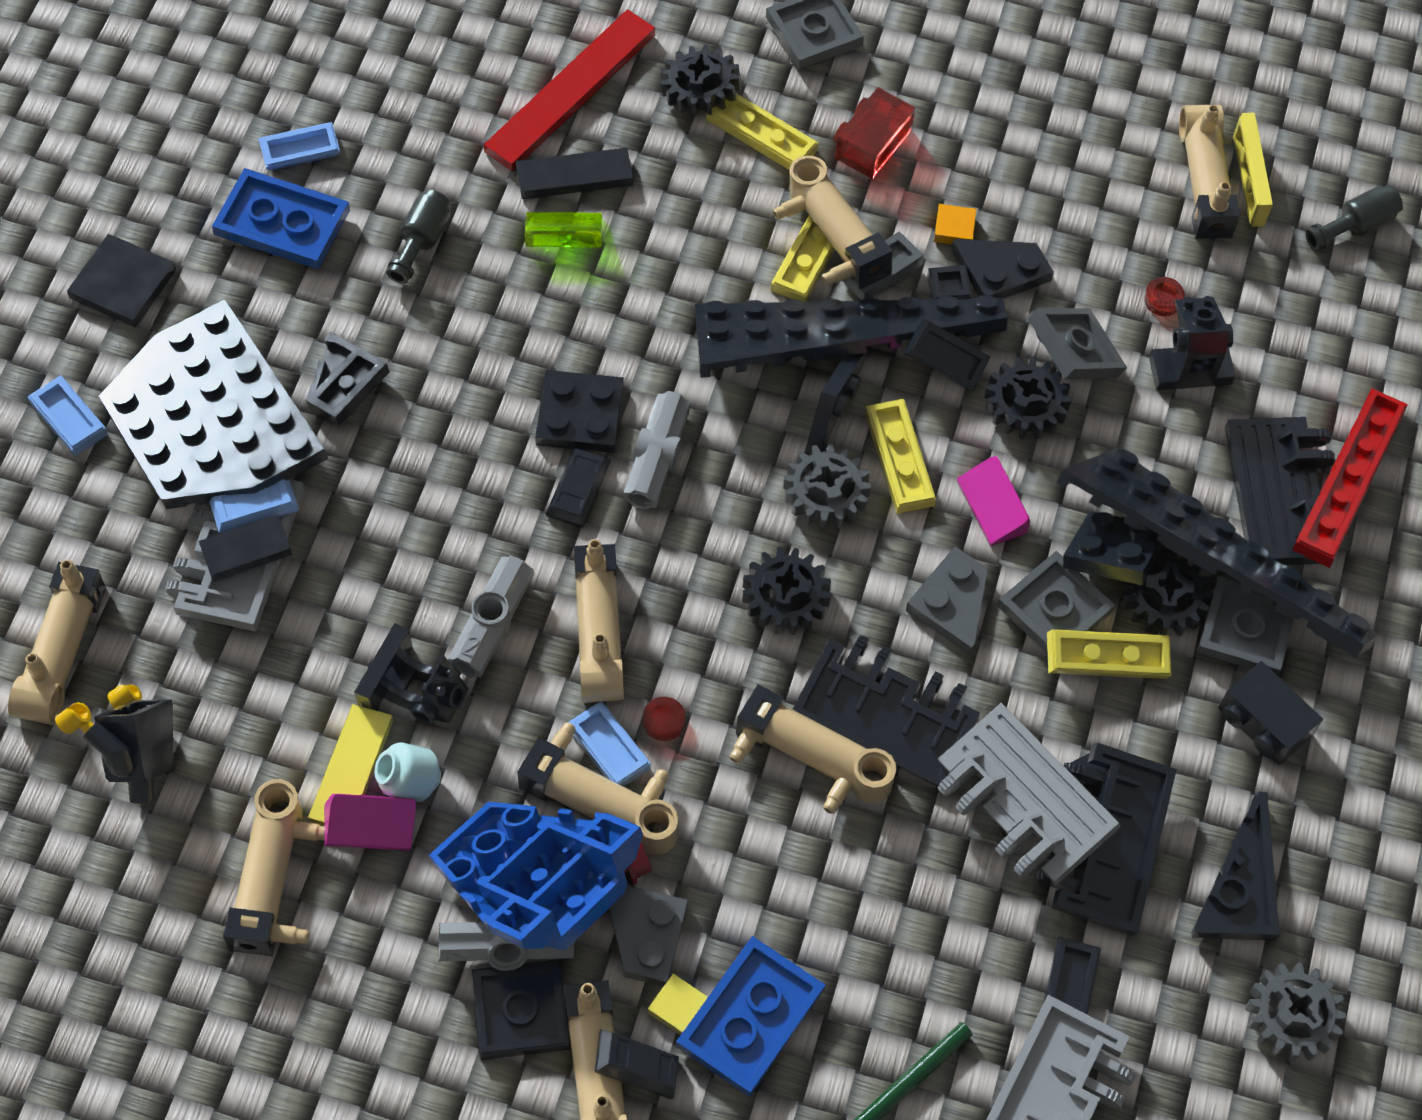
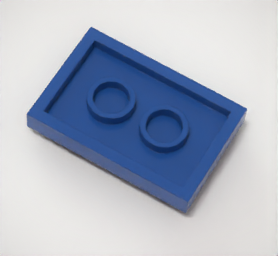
M244 168L212 224V230L215 236L319 270L350 212V206L348 201Z
M752 936L677 1039L676 1047L750 1097L820 998L826 985Z

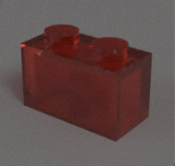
M877 87L869 98L864 97L859 102L853 118L848 123L844 121L836 131L834 141L837 142L835 159L873 179L912 131L916 108Z

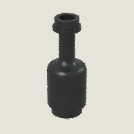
M1379 185L1345 202L1342 207V217L1324 226L1316 223L1306 230L1305 236L1309 246L1316 251L1325 249L1329 246L1330 239L1348 230L1358 236L1365 235L1396 219L1397 214L1403 210L1401 196L1393 186L1386 185L1383 187Z
M425 190L413 202L400 228L401 236L406 243L398 259H392L388 264L386 274L392 281L406 284L414 275V270L411 266L419 250L431 249L436 244L450 217L449 208L451 203L442 193L435 190Z

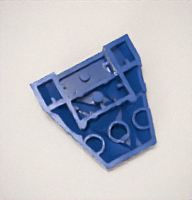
M487 802L429 856L433 865L466 901L468 906L477 914L492 934L524 949H543L546 946L558 950H567L625 893L628 883L624 870L636 859L643 837L640 826L608 813L596 812L592 821L575 819L573 811L568 809H559L557 812L558 817L539 815L536 806Z

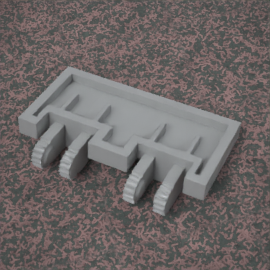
M289 479L299 507L304 492L303 482ZM195 509L190 521L202 529L194 552L196 558L205 560L198 541L218 535L219 531L212 511ZM297 512L279 517L287 540ZM177 558L173 565L174 572L181 576L202 580V583L197 585L183 581L179 582L178 580H169L165 587V592L169 596L177 598L174 605L176 615L256 632L281 559L213 582L206 562Z
M1002 703L995 707L938 758L939 763L949 773L938 786V790L945 797L955 792L975 773L981 779L957 803L956 809L961 815L970 813L992 792L996 794L983 808L1007 834L995 848V851L1004 858L1012 854L1033 834L1040 840L1014 867V871L1020 877L1028 875L1052 853L1054 857L1042 867V871L1057 885L1120 828L1119 822Z
M1048 995L986 1120H1090L1098 1102L1119 1110L1124 1102L1122 1095L1088 1077V1074L1092 1068L1119 1083L1132 1084L1136 1073L1131 1068L1099 1052L1102 1049L1119 1058L1130 1036Z

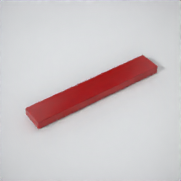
M627 9L483 144L484 152L513 172L516 169V161L525 160L655 36V27Z
M1371 388L1292 551L1328 568L1331 567L1408 404Z

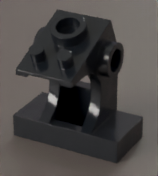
M1205 296L1204 298L1186 297L1185 299L1175 300L1180 328H1174L1173 330L1174 348L1152 349L1149 356L1156 391L1232 385L1236 377L1229 348L1233 346V329L1230 324L1225 323L1215 298ZM1202 360L1203 362L1201 365H1192L1193 361Z
M394 623L354 691L357 705L377 710L382 700L385 699L410 710L415 718L424 723L433 724L435 720L450 723L455 712L462 705L465 694L469 689L460 677L461 672L450 664L442 654L437 660L436 667L428 666L409 656L413 648L410 630ZM413 678L425 682L421 688L422 695L406 691Z

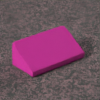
M997 456L988 458L957 478V483L990 547L1027 534L1030 524L1029 515Z
M337 793L330 795L324 804L325 846L410 851L416 811L415 799Z

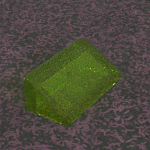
M526 212L525 245L526 247H602V213Z

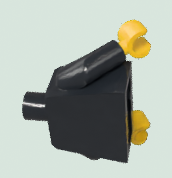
M119 685L107 695L109 702L114 708L94 716L95 724L90 721L91 712L88 706L80 702L73 703L55 717L58 728L64 733L71 734L79 728L85 733L83 738L101 753L105 778L109 782H128L130 803H148L156 800L154 778L172 770L174 765L172 699L141 700L142 693L137 686Z

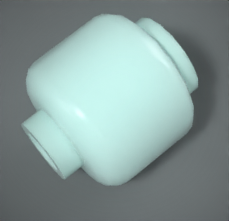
M401 742L393 744L380 754L375 765V779L385 795L396 798L415 799L417 803L427 799L438 787L441 780V771L438 759L433 751Z

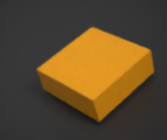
M939 204L934 242L952 244L957 239L973 240L976 209Z

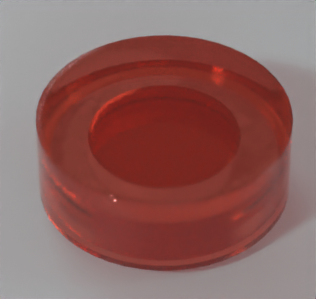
M1156 278L1147 286L1144 303L1149 311L1158 316L1174 315L1177 313L1175 300L1184 299V289L1179 282L1172 278Z
M658 697L651 700L643 712L645 731L650 737L659 741H669L678 737L685 726L684 708L677 700L670 697Z

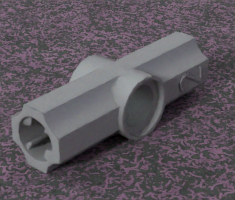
M667 391L663 394L658 393L646 429L642 428L638 435L633 455L634 464L624 490V500L631 503L635 508L642 510L657 508L668 473L673 472L677 464L682 441L681 435L690 411V401L683 398L679 393Z
M511 555L509 557L502 556L484 591L473 600L472 614L448 657L450 664L459 669L461 674L470 678H481L500 640L509 633L511 619L534 576V569L528 566L524 560ZM488 613H498L500 615L495 620H485L482 618Z
M483 922L439 923V961L488 960L492 967L498 970L509 971L521 967L526 962V959H564L574 957V943L567 950H558L546 946L543 949H524L492 934Z

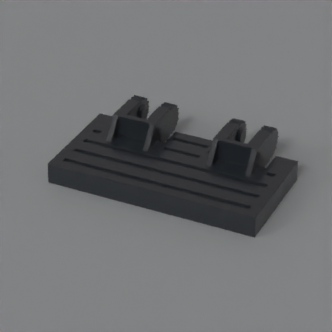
M1306 417L1228 419L1225 425V432L1244 538L1262 545L1267 549L1268 556L1281 565L1320 564L1292 551V548L1320 494L1316 471L1298 470L1326 469L1334 465L1336 461L1333 451L1299 450V448H1317L1330 444L1329 442H1331L1332 438L1329 429L1308 428Z
M863 635L858 637L844 665L839 664L846 650L845 645L829 638L793 710L867 749L878 748L886 751L894 759L897 768L938 788L942 780L949 775L939 763L938 758L970 731L980 717V712L963 705L956 721L952 720L968 687L958 683L952 690L943 713L940 714L929 707L936 693L942 687L944 675L935 671L919 702H916L914 698L921 686L920 682L888 667L880 684L878 683L890 660L892 649L883 646L879 650L867 677L855 672V669L868 649L869 638Z
M1097 742L1091 746L1087 763L1105 768V772L1072 762L1064 763V767L1078 781L1096 786L1093 797L1119 822L1120 828L1076 867L1074 878L1066 876L1055 885L1040 869L1037 870L1035 880L1059 889L1055 891L1051 909L1134 935L1139 931L1177 769ZM1051 853L1047 858L1051 860L1054 855Z

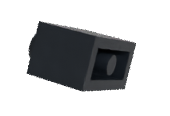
M1262 661L1227 690L1218 707L1230 725L1241 729L1253 740L1256 749L1263 756L1272 758L1279 766L1315 734L1323 721V718Z

